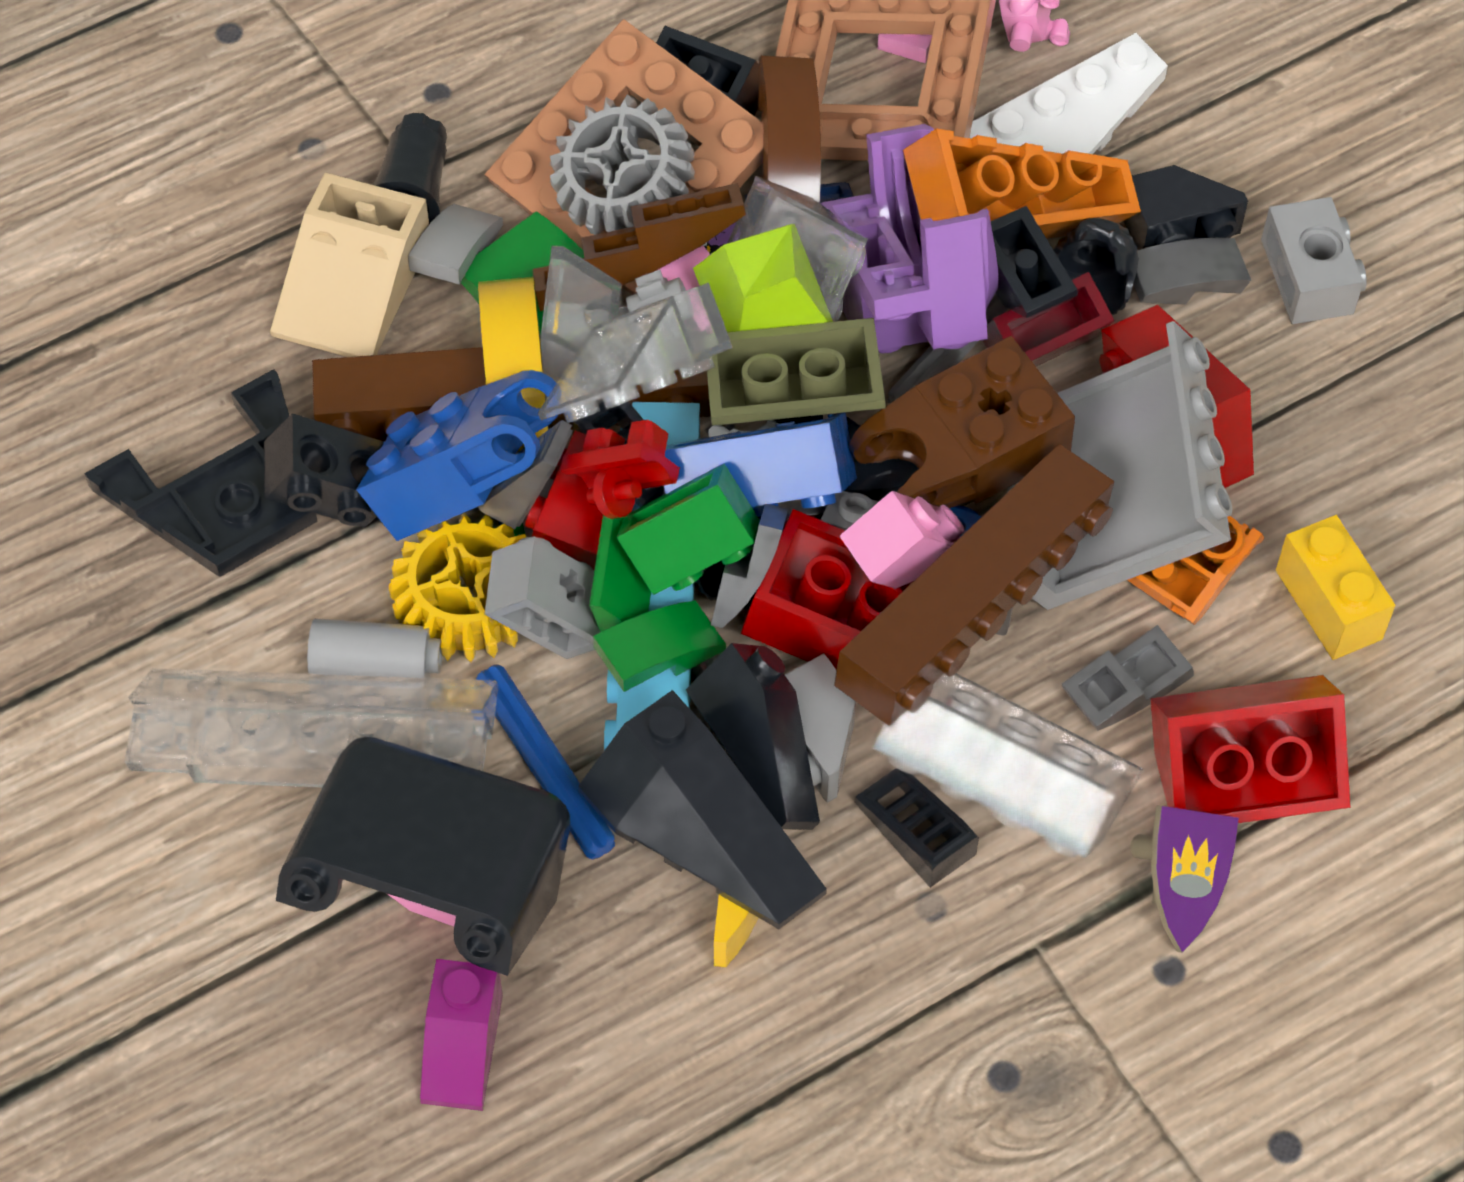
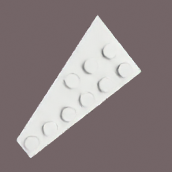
M1134 33L972 122L970 138L972 139L980 135L997 138V143L1021 146L1024 143L1041 145L1044 151L1063 154L1070 150L1094 154L1096 150L1101 151L1112 138V132L1126 117L1131 118L1165 80L1168 65L1137 33Z

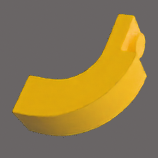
M525 277L478 282L486 385L522 371L534 370L542 372L534 278ZM530 387L521 390L523 399L530 406L540 409L546 407L545 394L542 391ZM548 426L535 433L537 438L548 431ZM524 444L519 448L517 453L521 451L523 448H525Z

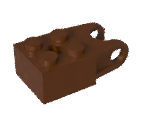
M1010 336L915 385V387L887 405L886 408L871 416L850 440L849 450L856 461L862 464L880 463L890 459H903L915 464L919 470L911 475L908 481L898 489L897 493L914 499L919 496L929 504L938 507L945 505L949 509L971 500L976 505L1018 483L1058 444L1071 451L1075 415L1014 338Z

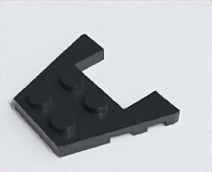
M274 369L231 392L234 406L256 434L252 438L160 489L155 486L131 451L127 449L84 473L88 486L94 493L219 577L318 522L316 513L297 511L288 505L265 499L264 441L289 417L279 375Z

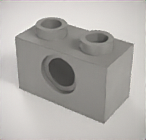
M1332 197L1269 207L1261 240L1291 324L1353 315L1360 292L1366 289V271L1363 262L1360 259L1355 260L1350 247L1351 236L1348 222L1345 217L1338 216Z

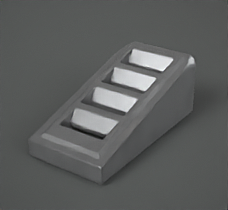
M561 420L539 436L540 449L532 465L525 471L493 486L485 503L478 506L479 510L513 529L517 526L520 527L554 471L573 431L571 430L572 425ZM523 448L517 454L525 452V448Z

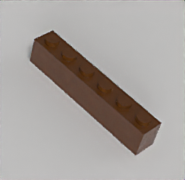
M1058 444L840 651L834 686L889 727L906 711L911 714L917 712L929 698L933 690V684L944 674L948 677L956 674L967 660L970 648L980 638L985 641L990 640L1003 625L1007 612L1017 602L1022 606L1027 604L1040 588L1043 577L1052 568L1059 571L1066 566L1073 557L1080 540L1087 534L1094 537L1104 528L1113 511V508L1108 504L1115 481L1061 444Z

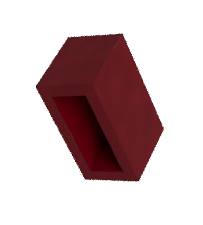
M1087 272L1072 280L1078 290V296L1029 318L1009 310L989 322L987 325L988 339H984L983 342L986 348H989L1012 336L1037 367L1102 334L1101 329L1110 326L1115 320L1090 273Z

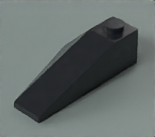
M673 690L624 723L578 785L581 795L615 834L632 844L638 841L663 856L666 864L680 872L685 869L716 887L717 894L777 929L782 928L827 894V888L713 734Z

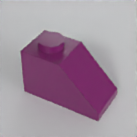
M436 959L425 1016L420 1090L421 1104L483 1111L503 998L499 973L478 967L470 962Z

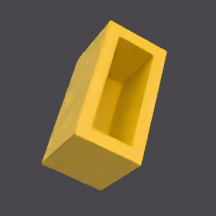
M1337 514L1286 534L1276 572L1332 660L1383 640L1396 605Z

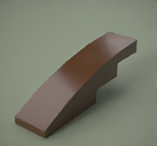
M738 183L631 206L634 221L633 227L583 237L581 239L584 258L533 269L535 293L540 311L597 296L632 282L636 278L657 271L701 247L746 215Z

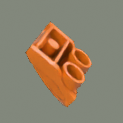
M1228 516L1230 541L1133 577L1127 581L1195 625L1205 615L1237 568L1256 545L1262 543L1265 538L1255 528L1250 530L1249 526L1245 523L1241 525L1233 517Z

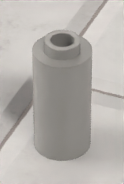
M315 618L311 624L308 640V672L311 677L428 684L430 674H439L441 671L443 657L440 647L441 640L430 638L429 628L423 629V626Z

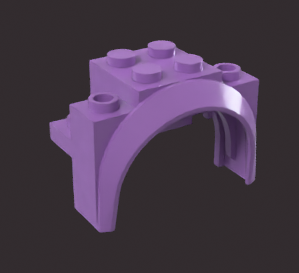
M926 124L867 134L871 193L822 202L819 206L820 223L834 246L839 305L847 320L874 318L879 353H892L899 350L902 346L929 341L933 349H959L968 345L969 342L988 339L986 309L998 288V264L988 209H982L975 214L933 221L931 218L920 219L903 149L934 130Z

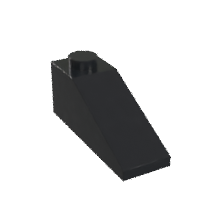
M731 643L695 679L686 691L744 778L781 828L813 830L820 823L796 690L784 674V663L774 651L765 646Z

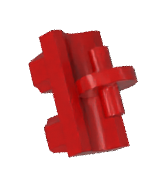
M641 420L631 422L627 444H624L625 439L613 430L605 428L587 430L583 451L563 455L560 471L566 476L573 474L580 476L588 487V502L591 505H597L598 510L605 517L615 519L625 517L632 511L635 498L641 496L642 489L676 484L680 467L665 457L669 434L653 421Z

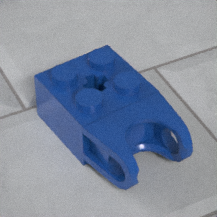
M527 370L482 387L480 386L460 396L456 392H451L435 402L429 410L415 415L414 412H407L394 420L387 428L386 433L388 437L383 446L367 461L366 465L369 469L356 490L396 541L481 506L485 503L493 486L525 471L532 465L540 449V439L537 438L535 433L550 425L557 418L564 404V394L560 386L548 375L539 371ZM530 387L542 391L548 397L550 405L541 409L530 406L523 399L521 390ZM524 444L525 452L521 454H516L519 448Z

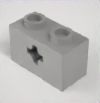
M535 536L523 538L515 544L492 552L485 615L565 659L595 650L593 636L600 633L589 606L594 571L590 565L574 560L554 548L545 539Z

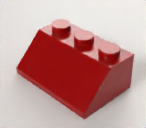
M793 509L780 537L771 565L754 596L740 634L807 662L824 653L837 670L840 651L914 581L896 589L871 582L841 539L840 535L845 530Z
M1324 675L1150 698L1154 754L1168 807L1239 818L1238 823L1351 808L1344 694Z

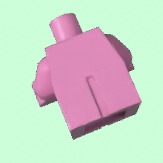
M999 0L1001 16L1010 47L1015 51L1024 52L1029 50L1031 43L1048 39L1057 46L1067 45L1070 37L1067 21L1065 19L1050 20L1051 9L1057 8L1060 0Z

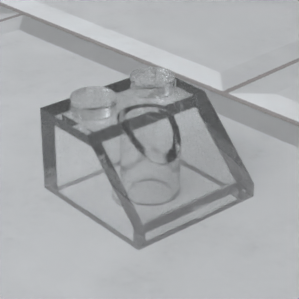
M552 246L541 330L544 374L551 377L560 386L564 394L563 405L595 407L613 395L616 386H626L628 352H620L621 340H631L632 318L628 306H623L622 284L564 246ZM546 396V404H550L549 399Z

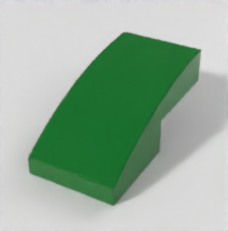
M696 600L677 603L646 612L593 636L594 649L623 692L669 668L675 676H678L726 649L725 641L716 628L711 626V621Z

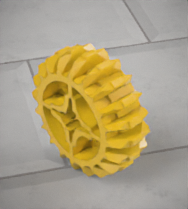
M464 512L459 520V524L449 525L448 521H443L437 524L438 530L435 532L424 529L417 533L418 543L404 541L403 548L401 549L403 558L394 559L392 566L393 579H390L391 583L389 584L390 598L394 600L392 604L393 613L399 623L423 626V629L429 628L430 638L441 640V653L447 661L457 650L464 651L465 658L470 663H472L476 655V650L486 649V652L495 658L498 652L497 643L501 641L515 648L518 642V632L485 615L492 552L517 543L519 540L526 538L525 534L514 536V529L506 524H502L494 529L493 520L488 515H485L478 524L471 523L470 518ZM445 567L443 571L435 574L437 571ZM459 576L463 577L466 587H462ZM469 587H473L476 598L472 596Z

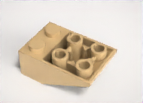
M324 173L303 216L271 326V336L345 357L377 355L415 272L409 269L408 255L422 233L429 226L426 199Z

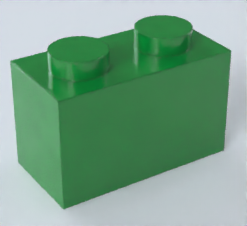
M724 463L629 513L624 517L616 538L652 594L655 595L669 587H672L674 591H678L690 586L702 576L705 568L719 561H722L724 565H729L745 557L754 547L753 544L757 536L760 519Z

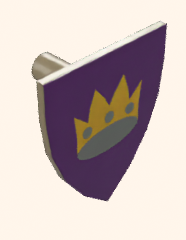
M1157 805L1153 836L1136 835L1131 842V853L1135 858L1151 860L1154 889L1152 904H1157L1163 927L1176 951L1183 953L1203 931L1218 906L1229 878L1239 818Z

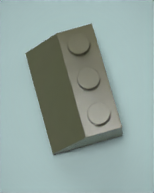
M874 318L704 335L712 426L886 408Z

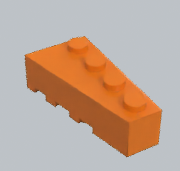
M938 128L903 149L921 220L931 218L933 221L975 214L982 209H988L991 222L1027 206L1046 239L1067 236L1081 221L1088 218H1100L1119 224L1141 212L1128 160L1070 150L1063 154L1044 151L1041 145L1024 143L1021 146L997 143V138L980 135L972 139L954 136V131Z

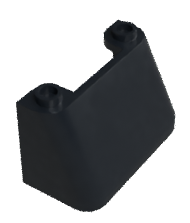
M357 738L338 756L282 866L278 879L276 901L306 911L317 912L325 910L337 899L342 888V881L346 880L456 916L453 931L454 943L459 953L467 961L478 967L508 976L557 901L571 826L570 814L566 805L557 796L545 790L378 738Z

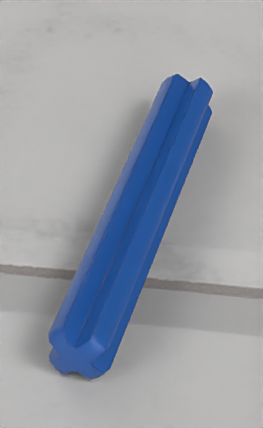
M496 664L487 670L481 671L476 677L477 689L542 789L557 796L566 805L570 814V832L586 857L594 860L609 853L615 847L614 834L607 823L579 792L578 785L580 782L506 669Z

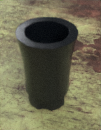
M424 113L404 115L403 121L396 126L395 131L390 136L385 158L379 174L373 183L374 186L426 199L429 224L440 214V185L447 152L445 144L447 133L444 125L440 121L429 118Z

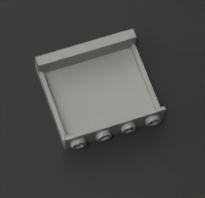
M1174 321L1166 324L1169 341L1168 347L1057 393L1075 415L1071 452L1115 482L1108 504L1113 508V511L1104 528L1096 536L1092 537L1087 534L1080 540L1073 557L1064 568L1059 571L1052 568L1043 577L1042 584L1032 599L1047 610L1231 540L1227 517L1232 515V504L1226 489L1222 485L1220 467L1224 465L1225 459L1222 447L1215 437L1212 418L1217 415V407L1210 390L1207 388L1205 370L1210 365L1209 357L1203 343L1197 337L1191 338ZM1016 484L1008 487L1007 492H1009Z

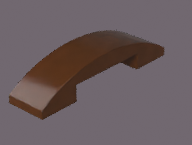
M761 55L759 57V111H763V214L758 217V234L789 224H795L813 269L818 234L821 183L820 111L813 58Z

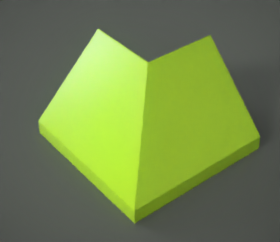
M789 224L725 244L693 267L718 333L833 322L795 224Z

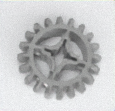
M627 94L621 106L617 107L613 100L606 97L604 109L599 112L586 105L585 116L587 118L580 123L568 119V128L572 133L571 136H556V145L560 153L550 156V165L555 173L550 175V182L557 193L556 200L563 211L569 212L568 215L574 224L579 225V227L585 225L589 232L594 235L601 234L605 229L607 232L633 227L634 221L631 206L688 194L689 190L685 182L695 179V170L690 163L695 159V153L691 144L687 142L688 134L682 124L676 122L669 110L666 108L658 110L656 104L648 98L638 106L636 100ZM638 138H644L658 144L661 148V155H650L648 150L640 149L637 144ZM585 180H595L597 185L604 186L607 190V197L601 198L588 193L585 190Z

